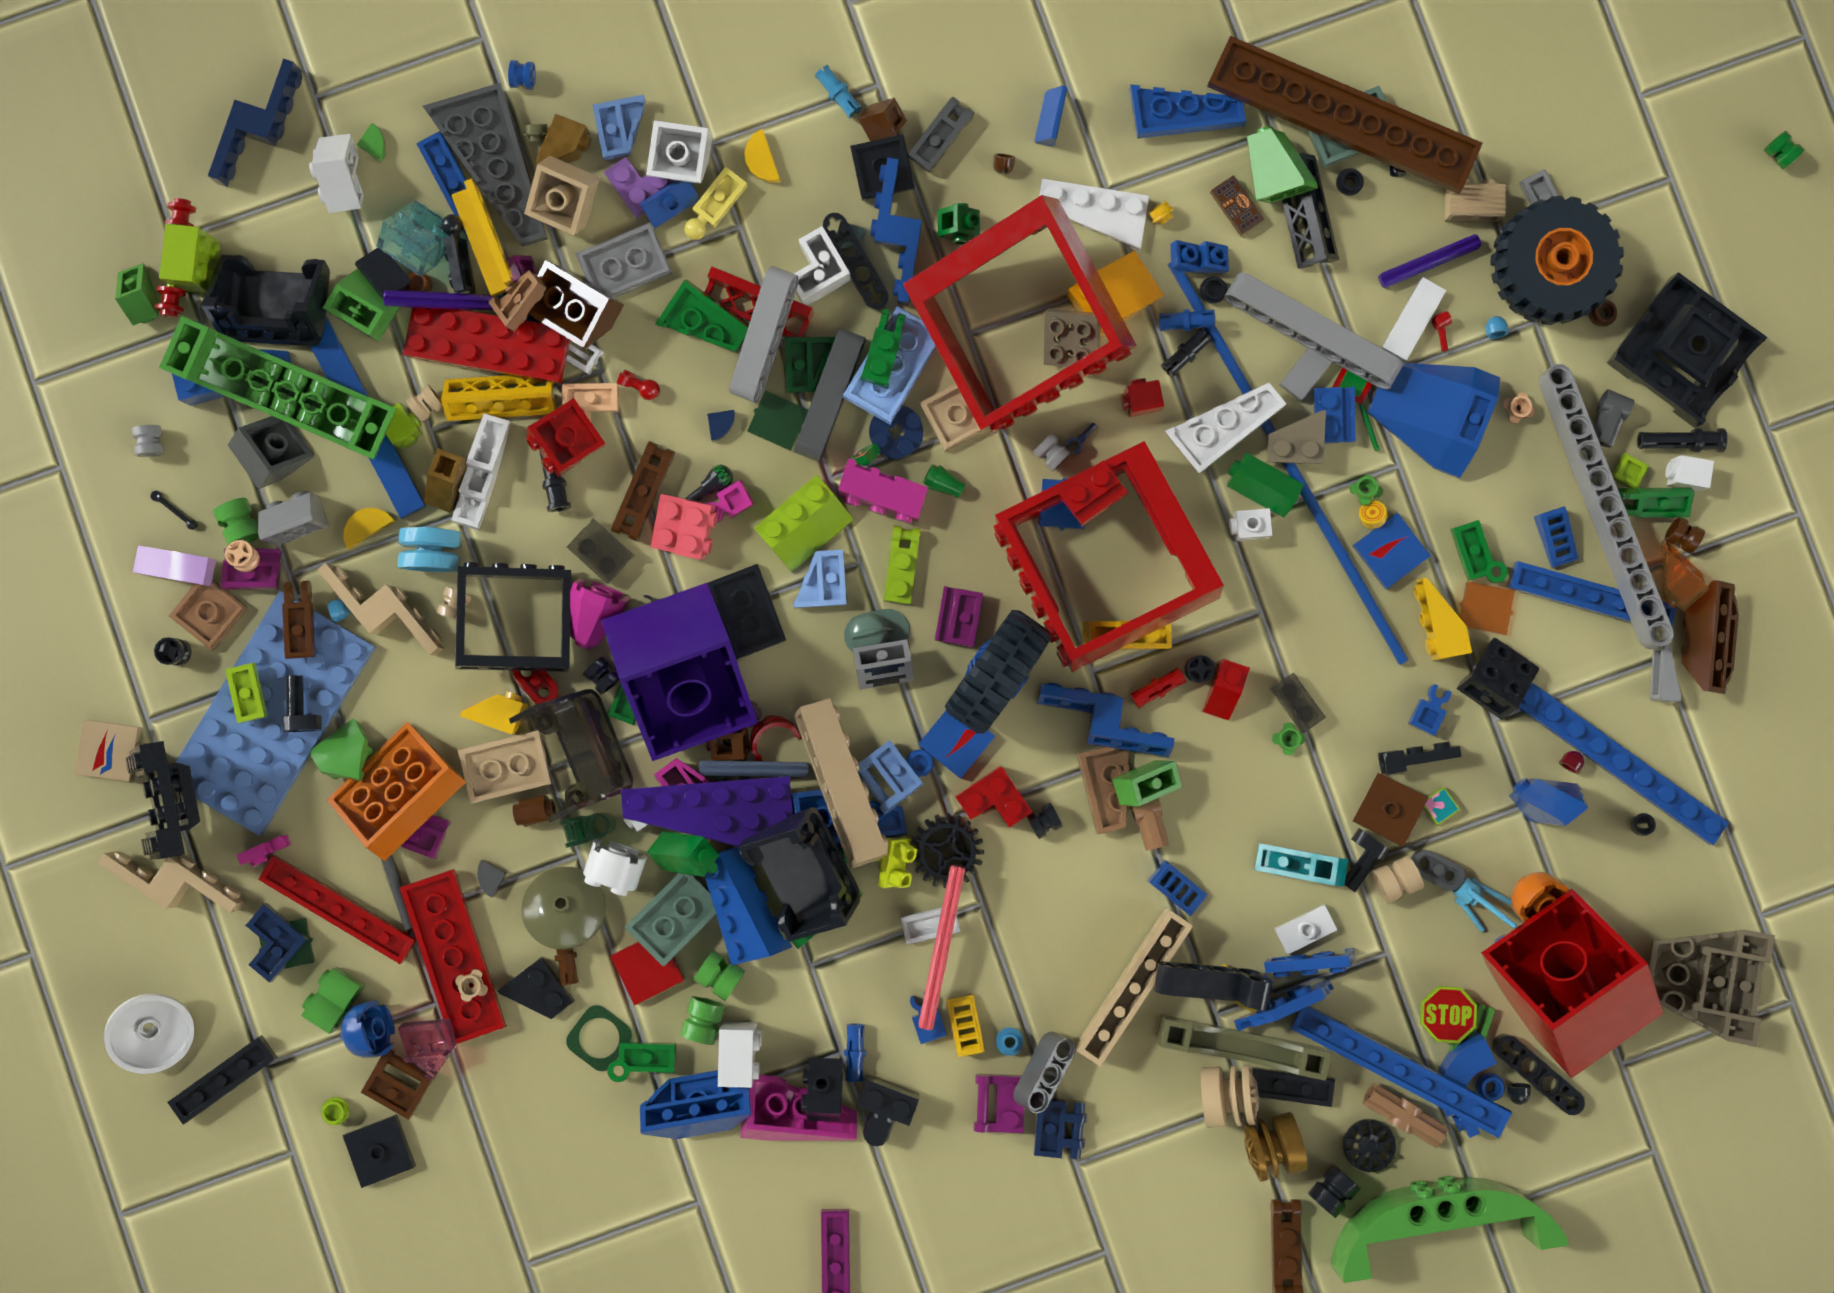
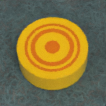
M1371 500L1367 506L1362 505L1359 509L1361 524L1370 529H1376L1384 525L1387 520L1385 505L1377 500Z

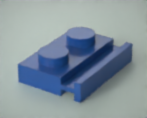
M1355 387L1314 388V414L1321 410H1326L1324 444L1355 443Z

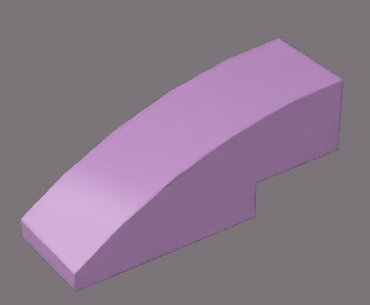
M138 546L133 573L211 586L216 559Z

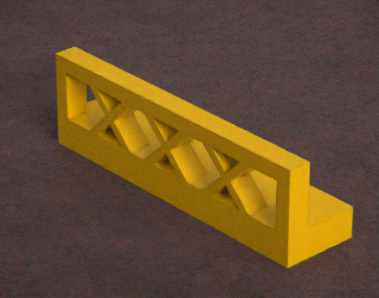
M469 179L464 181L465 190L454 193L451 196L490 295L496 297L506 293L505 288L515 283L481 191L476 183Z
M514 375L445 379L441 396L447 421L482 419L484 413L498 418L546 415L556 409L553 394L554 382ZM546 382V386H533L537 383ZM509 385H518L515 388H506ZM490 386L487 390H479L482 387ZM464 388L460 392H451V389Z

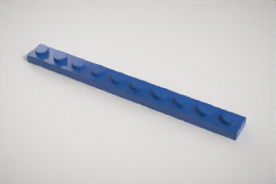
M1531 684L1518 709L1709 845L1716 843L1729 822L1537 685Z

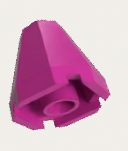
M578 579L574 581L570 591V637L575 640V645L590 649L591 646L596 647L606 636L601 620L625 612L630 598L627 596L622 598V592L601 583L592 581L591 586L585 585L586 580Z

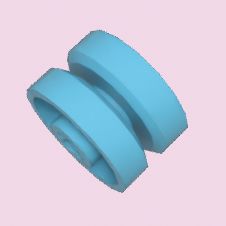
M437 527L399 529L398 543L403 547L416 550H407L399 553L397 568L423 572H458L460 557L454 553L443 552V550L459 548L461 546V532Z

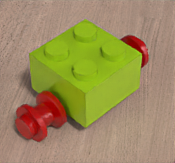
M174 198V202L167 203V208L172 211V218L165 220L159 279L167 284L166 286H157V292L162 294V301L155 304V309L160 311V316L167 318H177L178 314H184V308L179 306V300L181 297L186 296V292L206 294L215 272L216 260L220 258L221 254L219 241L201 228L194 227L189 222L190 214L196 213V207L191 205V201L182 198Z

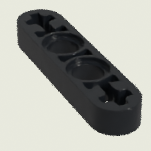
M839 213L828 214L823 221V228L850 272L851 280L868 308L872 310L883 309L888 302V292L843 215ZM834 219L835 222H842L839 227L842 235L846 232L850 235L842 238L837 244L834 242V239H838L836 231L828 230L830 226L829 220ZM851 242L856 246L857 252L853 257H845L841 253V246L844 243ZM865 266L869 269L870 278L867 281L856 279L855 270L858 267ZM873 280L877 282L876 285L872 286L875 292H882L883 294L881 298L882 303L879 305L876 302L871 303L869 301L872 296L869 289L863 292L861 288L869 285Z
M1504 1033L1494 1038L1492 1049L1496 1056L1558 1109L1568 1115H1577L1583 1111L1585 1100L1582 1094L1518 1039ZM1503 1041L1507 1043L1511 1041L1509 1044L1510 1048L1519 1054L1514 1057L1512 1054L1503 1051L1501 1043ZM1528 1057L1534 1060L1533 1070L1528 1073L1523 1072L1521 1069L1522 1060ZM1547 1076H1553L1556 1081L1555 1087L1550 1091H1545L1542 1086V1081ZM1561 1092L1573 1098L1575 1102L1573 1107L1567 1106V1101L1559 1096Z

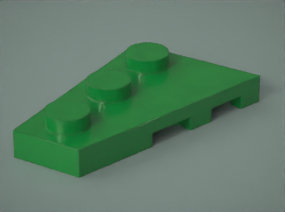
M687 279L682 282L655 323V325L703 339L705 342L735 352L743 344L749 327L747 323Z

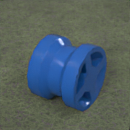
M511 60L508 69L510 88L524 86L526 89L533 90L536 80L535 63L528 61L525 64H521L518 60Z

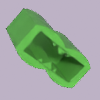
M339 967L332 968L331 971L327 969L318 980L320 985L316 994L311 993L302 1005L305 1010L301 1016L328 1034L336 1031L365 986L364 983Z

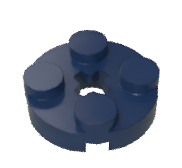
M902 405L891 424L874 416L869 426V437L872 444L876 443L880 448L879 454L890 460H901L919 449L923 440V426L919 415L911 408ZM895 425H899L900 430L904 431V435L898 436L897 439H892V434L888 431L890 428H894Z

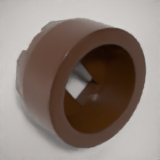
M1003 153L994 154V170L1000 174L1002 169H1004L1005 175L1009 174L1014 168L1016 157Z

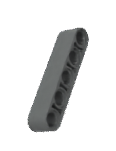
M842 328L838 330L797 439L794 453L819 462L822 460L844 402L843 394L851 383L864 348L866 337Z

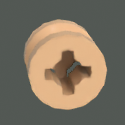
M233 541L225 550L226 561L238 571L250 572L259 563L260 556L258 551L246 541Z

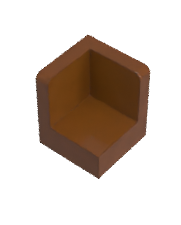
M895 97L869 105L858 119L870 141L897 135L907 122Z

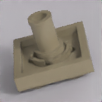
M1050 308L1045 311L1044 365L1068 367L1100 348L1101 326L1094 313Z

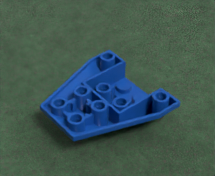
M1403 363V367L1390 389L1377 388L1367 413L1432 468L1459 479L1479 448L1499 397L1500 377L1476 367Z

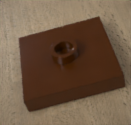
M1377 773L1352 822L1404 847L1429 798Z

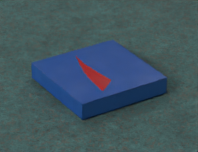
M1398 512L1388 518L1384 525L1372 530L1352 545L1384 589L1389 588L1430 557V554Z
M945 710L918 745L961 779L995 736L988 730L984 734L975 733L949 715Z

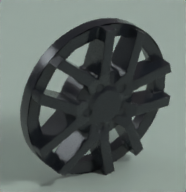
M1363 1119L1355 1122L1346 1131L1343 1139V1150L1347 1160L1355 1168L1370 1173L1388 1167V1164L1395 1158L1396 1142L1393 1133L1385 1124L1374 1119ZM1367 1124L1369 1133L1363 1134L1360 1126ZM1372 1124L1378 1125L1381 1128L1374 1133ZM1355 1129H1357L1360 1138L1350 1137ZM1387 1132L1389 1137L1380 1141L1378 1138ZM1348 1143H1358V1148L1349 1149ZM1391 1143L1390 1152L1384 1149L1383 1146ZM1380 1151L1388 1155L1384 1161L1378 1157ZM1359 1153L1356 1162L1350 1154ZM1365 1156L1368 1157L1366 1167L1361 1166ZM1374 1158L1381 1163L1372 1167Z

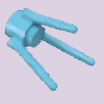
M1465 877L1463 885L1453 891V894L1457 896L1455 902L1463 908L1481 932H1484L1485 928L1468 904L1474 906L1479 902L1512 928L1517 927L1515 922L1482 897L1483 893L1481 891L1512 906L1511 899L1481 884L1475 878L1471 880Z

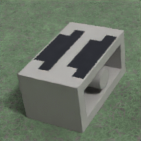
M907 639L853 648L860 690L914 681Z

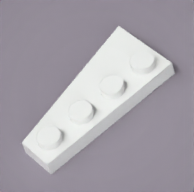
M1267 383L1198 417L1196 416L1185 423L1166 430L1165 433L1198 474H1200L1285 407L1286 403L1271 384Z

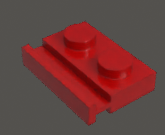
M1104 460L1058 491V496L1074 517L1077 518L1081 526H1084L1128 495L1126 488L1122 486L1120 480Z

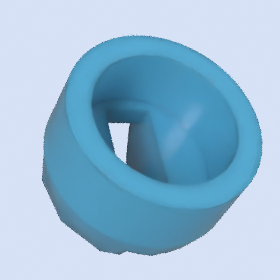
M1494 316L1486 323L1485 331L1489 339L1500 338L1509 333L1506 320L1500 316Z
M341 599L328 601L329 613L334 622L342 621L349 616L351 611Z

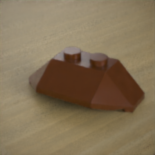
M1713 580L1686 608L1683 622L1684 637L1681 647V663L1703 691L1725 694L1726 686L1730 682L1734 671L1739 613L1737 599L1734 595L1736 591L1735 584L1719 580Z

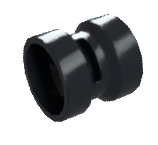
M162 638L154 648L156 659L165 665H184L189 661L192 654L189 643L178 638Z
M600 657L593 662L582 674L587 681H592L595 684V689L600 695L606 693L619 681L617 671H612L608 667L609 663L604 657Z
M1051 803L1043 806L1041 813L1040 811L1037 813L1032 812L1026 816L1038 839L1045 837L1050 828L1058 830L1063 827Z

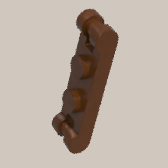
M651 441L648 442L611 528L612 532L617 534L622 532L629 535V539L638 541L668 468L674 459L675 451L668 448L663 450L658 447V444ZM653 457L661 460L658 467L650 464ZM627 515L636 518L633 525L625 522Z
M1271 1199L1272 1293H1303L1301 1254L1302 1206L1300 1199H1291L1290 1202ZM1282 1214H1290V1220H1281ZM1282 1279H1292V1287H1283Z

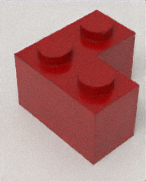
M1002 766L997 767L955 795L970 820L994 805L1010 828L1032 813Z

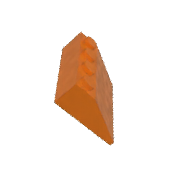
M407 722L364 763L362 772L365 774L362 781H354L352 778H348L327 801L362 844L383 861H386L466 781Z

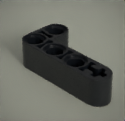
M1160 961L1157 966L1154 991L1169 996L1238 1001L1251 1009L1268 1010L1273 981L1261 972L1247 968Z

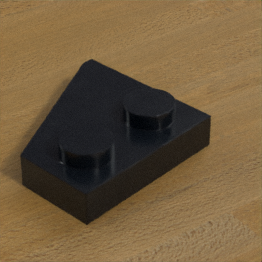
M543 957L498 990L501 995L549 1019L554 1018L575 1002L567 989L561 986V981Z

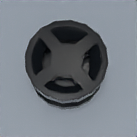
M1198 655L1186 662L1184 671L1190 681L1202 683L1212 678L1215 666L1209 657Z

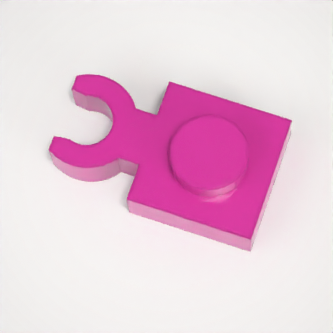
M742 480L717 493L719 502L708 503L716 505L715 509L718 512L717 523L724 518L726 512L729 518H733L755 505Z
M281 835L236 856L240 865L251 864L252 867L267 862L268 855L290 846L291 843L287 835Z

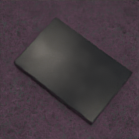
M758 564L707 583L736 660L787 641Z

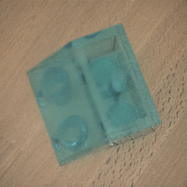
M415 200L383 221L376 247L419 276H423L437 266L444 256V238L449 236L442 230L441 223L443 219Z

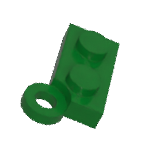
M1479 520L1450 529L1467 581L1485 576L1488 581L1499 583L1507 577L1508 571L1505 564L1500 561H1493ZM1493 567L1500 569L1499 577L1492 575L1491 570Z
M621 1041L619 1043V1059L614 1060L608 1066L607 1073L609 1078L614 1082H623L627 1079L630 1072L674 1073L676 1066V1043ZM621 1066L624 1069L623 1075L617 1076L614 1073V1067Z

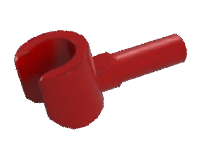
M1448 311L1441 312L1432 318V325L1439 334L1441 352L1448 351L1445 327L1452 324V318Z

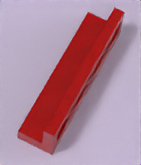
M711 266L707 275L709 282L705 293L710 296L715 285L725 288L729 298L718 303L737 317L750 322L761 286ZM730 291L737 293V295L731 296ZM747 297L751 299L754 308L745 312L739 311L734 301ZM793 300L787 320L795 317L804 322L798 334L788 331L785 326L782 336L804 337L814 315L813 308ZM731 302L733 308L730 307V306H727V305H725V304Z

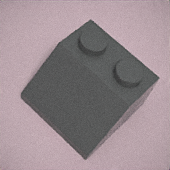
M273 416L239 427L228 443V447L258 489L283 480L314 457V454L295 427Z

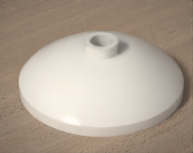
M156 993L139 995L122 1003L111 1014L104 1030L105 1048L112 1061L127 1071L140 1074L160 1072L175 1065L188 1052L194 1038L193 1019L188 1009L177 999ZM146 1023L153 1024V1026L148 1029L143 1027Z

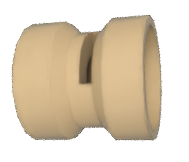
M430 385L422 388L419 395H412L406 400L409 408L422 423L429 418L433 411L438 412L443 409L441 399Z
M446 586L443 593L445 597L444 603L438 605L436 612L456 620L457 590ZM466 594L465 606L470 603L472 598L468 594Z

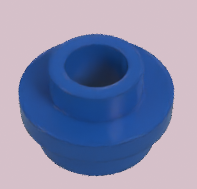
M1485 1073L1477 1080L1476 1090L1478 1094L1491 1101H1496L1503 1096L1505 1084L1498 1075ZM1488 1082H1493L1494 1084L1491 1091H1486L1485 1087Z

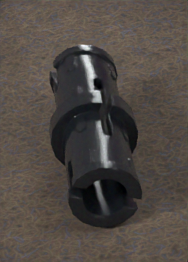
M1200 328L1185 344L1181 343L1177 347L1178 350L1161 364L1164 371L1174 364L1166 373L1173 378L1188 362L1192 363L1196 359V354L1212 342L1210 335L1199 341L1207 333L1206 330Z

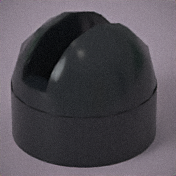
M1640 813L1633 817L1630 827L1636 835L1647 836L1655 830L1656 822L1651 815ZM1643 824H1647V825H1648V828H1638V827H1637V825H1643Z
M1510 1083L1507 1085L1508 1097L1513 1103L1522 1105L1529 1101L1531 1095V1086L1529 1084Z

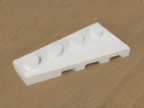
M1042 179L1039 196L1044 195L1059 199L1069 220L1082 225L1085 229L1094 230L1108 236L1111 240L1120 241L1140 251L1149 200L1148 195Z

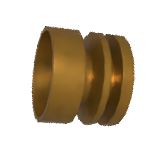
M1291 1112L1272 1116V1130L1268 1129L1263 1119L1257 1120L1258 1133L1254 1125H1248L1247 1122L1244 1123L1246 1153L1249 1163L1260 1182L1268 1180L1267 1167L1274 1179L1278 1178V1164L1281 1163L1289 1175L1307 1171L1308 1162L1297 1122Z

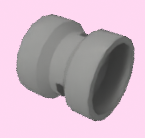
M140 425L132 428L133 437L137 440V444L134 447L135 456L155 457L164 454L163 445L159 440L162 436L161 426Z
M1050 434L1033 451L1038 458H1045L1046 466L1052 472L1071 454L1066 447L1058 445V439L1053 434Z

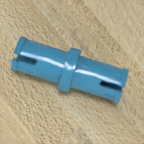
M828 65L823 66L824 71L820 68L816 72L815 78L829 92L828 97L832 101L837 102L847 117H854L853 112L858 114L862 106L849 93L846 83H841Z

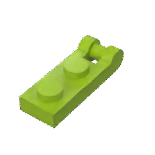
M893 526L884 601L911 605L921 528L908 530L902 529V526ZM900 540L911 541L910 549L900 548Z

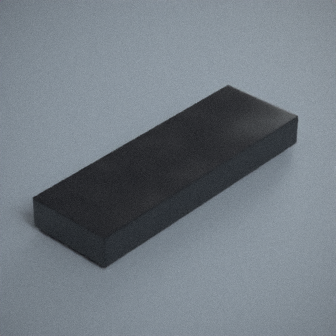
M1251 1067L1257 1082L1258 1096L1261 1098L1332 1107L1336 1080L1334 1078L1327 1077L1325 1081L1286 1071Z

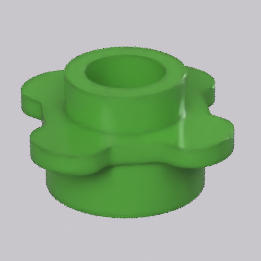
M1371 475L1363 476L1357 483H1352L1350 486V492L1355 494L1359 498V503L1364 506L1369 505L1372 499L1375 497L1379 498L1383 494L1382 487L1378 485V482Z
M1287 722L1283 724V729L1279 733L1273 734L1272 742L1278 744L1283 749L1285 755L1294 754V749L1305 742V736L1294 729L1293 723ZM1290 736L1291 741L1288 742L1286 740V737Z

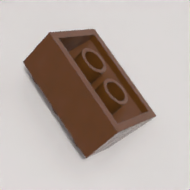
M545 260L537 276L547 288L540 301L534 304L528 314L586 349L612 329L624 304L563 267Z

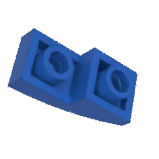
M1175 240L1170 244L1171 269L1207 274L1227 273L1229 271L1228 246L1208 241L1197 245Z

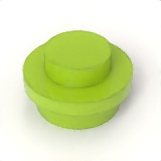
M341 1097L329 1098L323 1103L321 1108V1116L329 1125L342 1124L347 1120L350 1113L347 1101Z

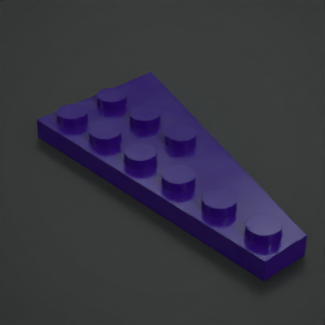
M790 776L621 789L622 815L624 819L690 835L702 836L706 839L738 847L744 839L793 815Z

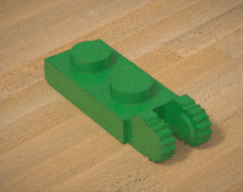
M883 309L878 328L876 327L861 376V381L885 388L888 386L906 317L905 314L901 313L897 317L895 332L884 330L890 316L887 309Z
M1691 487L1637 488V490L1618 488L1621 499L1635 500L1634 506L1624 504L1628 516L1690 517L1695 492Z

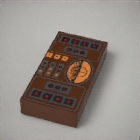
M1234 175L1210 191V194L1240 237L1264 221L1263 216Z

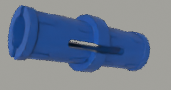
M1186 309L1178 313H1159L1160 331L1184 329L1186 332L1194 328H1213L1216 323L1215 310L1190 312V309Z
M847 1024V1049H844V1056H846V1081L861 1082L864 1079L863 1060L864 1056H866V1049H864L863 1043L864 1024Z

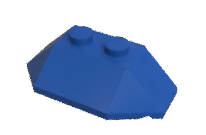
M718 1070L670 1078L653 1093L648 1101L645 1100L640 1105V1132L642 1135L682 1139L732 1130L751 1116L750 1088L718 1087Z

